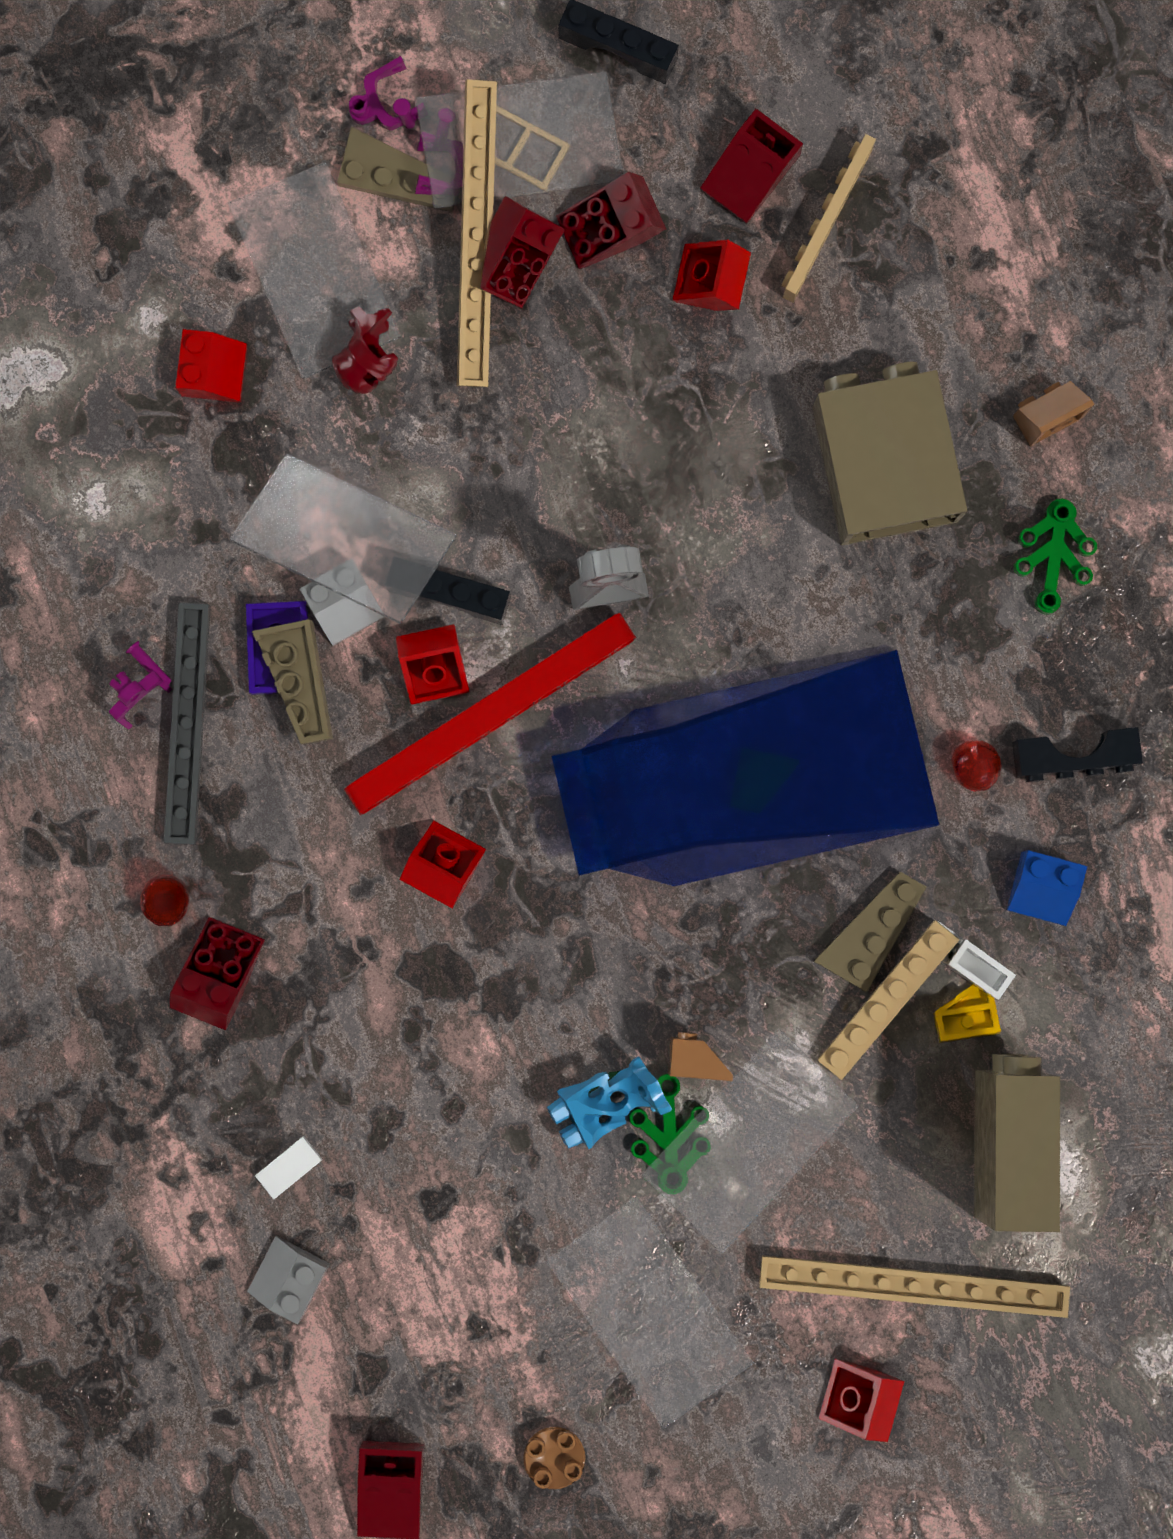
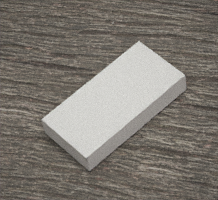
M303 1136L256 1174L255 1177L270 1196L276 1199L323 1159Z

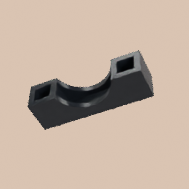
M569 0L558 24L560 40L584 50L600 48L613 52L630 62L640 74L665 85L678 59V44L576 0Z
M397 558L393 559L385 585L390 593L414 600H424L446 605L475 618L499 625L504 623L511 599L510 591Z
M1138 727L1108 730L1101 733L1099 743L1094 751L1088 756L1081 758L1062 754L1053 746L1048 737L1019 739L1012 742L1016 778L1025 777L1026 783L1044 781V775L1055 774L1056 780L1074 778V772L1085 771L1086 777L1104 775V769L1115 768L1116 773L1133 772L1134 766L1143 763Z

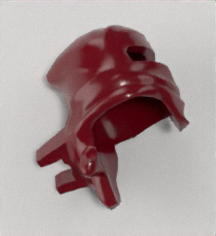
M360 306L350 310V314L354 319L349 320L348 323L354 335L350 339L348 346L341 353L332 357L333 369L343 387L357 394L372 392L377 387L378 381H385L387 376L391 375L392 371L397 367L398 357L394 353L387 355L379 345V335L387 332L389 329L387 319L392 314L389 308H383L374 314H367Z

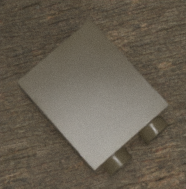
M904 362L883 369V381L861 385L859 374L849 373L829 378L823 382L825 392L817 394L812 410L841 546L958 523L968 511L937 370L919 373L917 362Z
M992 1054V1070H975L974 1218L994 1231L1060 1232V1076L1042 1072V1057H1031L1025 1054Z

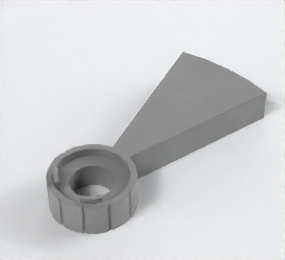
M618 545L617 548L600 551L595 549L586 552L585 555L577 559L580 578L569 586L573 610L649 597L639 548L630 547V545Z

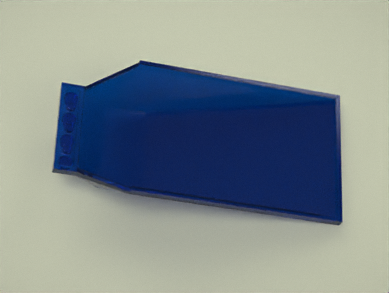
M897 650L635 709L582 749L552 756L579 876L610 869L675 887L940 825Z

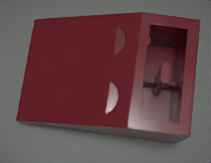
M755 108L737 131L700 187V190L747 224L800 157L803 143Z
M631 172L625 173L556 215L560 226L565 229L564 236L579 269L640 245L666 230L644 177Z
M505 196L490 224L480 288L517 307L523 308L565 229L545 216Z
M209 917L170 992V1008L226 1030L239 1005L265 939Z
M381 1441L362 1442L359 1448L357 1537L420 1539L425 1444Z

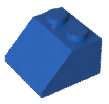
M1030 850L1021 852L1007 911L1066 926L1080 897L1087 866Z

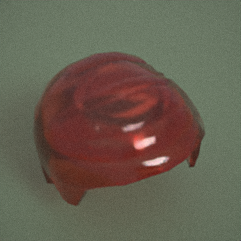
M969 740L960 744L953 752V770L957 781L962 787L974 792L985 791L997 782L1001 772V760L996 749L991 744L982 740Z
M170 874L157 875L150 879L140 896V907L143 914L157 926H172L178 923L187 913L190 902L189 891L184 881Z

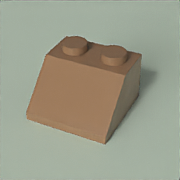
M1071 381L1064 385L1057 382L1044 390L1045 395L1035 399L1034 396H1031L1018 404L1019 409L1013 417L1031 447L1081 420L1095 405L1092 399Z
M678 1032V1037H671L668 1068L670 1076L733 1081V1074L702 1039H697L698 1034Z

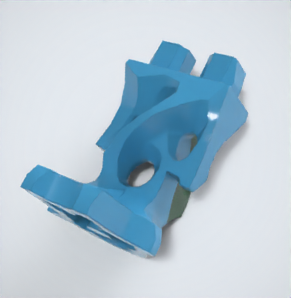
M639 1056L633 1059L626 1069L609 1073H597L582 1083L559 1089L557 1091L559 1099L547 1107L556 1125L570 1118L572 1124L559 1131L568 1149L582 1142L588 1149L592 1148L603 1135L626 1124L625 1116L636 1107H649L652 1112L657 1111L660 1115L672 1111L658 1080L648 1071ZM622 1092L624 1099L621 1102L615 1103L611 1101L610 1096L612 1093ZM602 1115L609 1116L607 1121L599 1123V1117Z

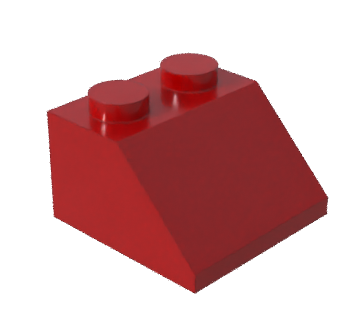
M728 239L685 244L673 301L714 311L739 310L751 252Z
M182 329L175 388L182 397L241 403L247 343L214 332Z
M455 624L396 636L398 657L411 705L470 692Z
M433 821L410 854L399 880L453 909L486 849Z
M835 1359L819 1419L864 1440L888 1442L904 1381L878 1370Z

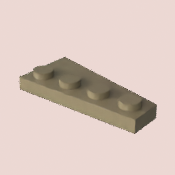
M351 127L337 181L339 187L453 212L457 196L415 194L419 175L446 183L451 182L454 179L453 177Z
M308 619L252 631L255 640L258 641L262 650L264 661L269 666L275 680L274 684L277 691L281 694L286 705L285 709L300 743L306 745L333 739L313 620Z
M898 872L813 962L867 992L924 893L926 886L906 874Z

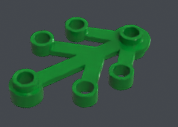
M1056 499L1051 502L1046 510V518L1032 528H1025L1018 536L1019 544L1028 548L1037 542L1040 535L1053 528L1049 542L1028 557L1018 559L1014 564L1015 573L1018 576L1025 577L1033 571L1037 564L1048 557L1044 591L1035 598L1037 611L1044 615L1054 613L1061 605V598L1056 592L1061 560L1073 574V580L1077 585L1085 586L1093 579L1092 570L1088 567H1083L1064 542L1066 530L1078 545L1077 550L1081 556L1089 557L1097 550V542L1093 538L1086 537L1075 522L1076 508L1072 502L1066 499ZM1059 508L1066 511V518H1060L1057 515ZM1024 533L1032 535L1033 541L1031 543L1024 541ZM1084 542L1091 544V552L1084 551L1082 547ZM1020 562L1028 564L1029 569L1027 572H1022L1019 569ZM1081 571L1085 572L1088 575L1087 581H1081L1078 573ZM1045 596H1051L1054 599L1053 606L1045 604Z
M663 1074L657 1080L666 1100L672 1108V1111L663 1114L664 1133L648 1119L647 1113L642 1109L633 1110L630 1113L629 1119L634 1127L641 1128L665 1150V1163L649 1151L648 1143L642 1139L632 1143L631 1152L633 1156L645 1161L658 1173L657 1182L661 1190L668 1194H677L683 1191L687 1185L688 1177L686 1172L701 1156L706 1155L710 1151L711 1145L707 1138L703 1136L696 1137L692 1142V1149L679 1162L677 1150L699 1125L708 1121L709 1112L703 1106H695L691 1110L688 1120L676 1132L674 1097L680 1091V1082L674 1076ZM665 1080L673 1082V1089L669 1092L662 1089V1083ZM701 1109L705 1112V1118L702 1121L695 1120L694 1113L696 1110ZM640 1112L644 1115L645 1119L641 1124H636L633 1121L635 1113ZM700 1140L707 1143L706 1150L702 1152L697 1151L695 1148L696 1143ZM639 1143L646 1146L645 1153L641 1155L634 1151V1147ZM669 1173H676L678 1175L676 1183L670 1184L667 1182L666 1177Z

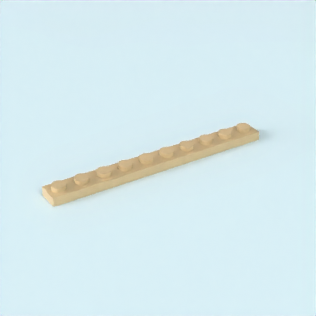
M470 79L465 81L457 386L488 387L491 293L482 290L480 286L490 224L493 219L496 81Z
M762 1255L759 1287L766 1289L1068 1318L1070 1286L1062 1284Z

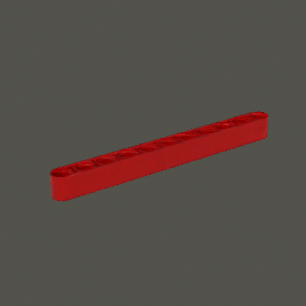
M621 613L613 615L358 778L344 789L345 793L359 815L367 813L632 643L637 637Z

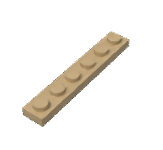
M865 134L861 143L857 141L854 143L848 158L852 159L848 169L842 167L835 181V184L839 185L835 194L829 192L821 208L825 210L822 219L816 218L808 233V235L812 236L808 246L802 244L795 258V261L799 262L795 271L789 270L781 286L786 288L783 295L784 299L794 303L876 142L875 138Z
M934 920L821 1054L818 1061L842 1080L957 944L959 938L937 920Z

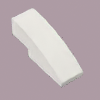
M943 925L959 938V941L941 963L993 998L999 1000L1016 975L971 942L961 938Z

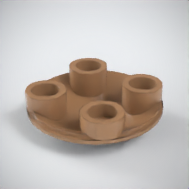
M548 1427L538 1431L530 1438L524 1450V1466L528 1476L537 1487L542 1489H562L579 1480L585 1465V1450L580 1439L574 1433L561 1427Z

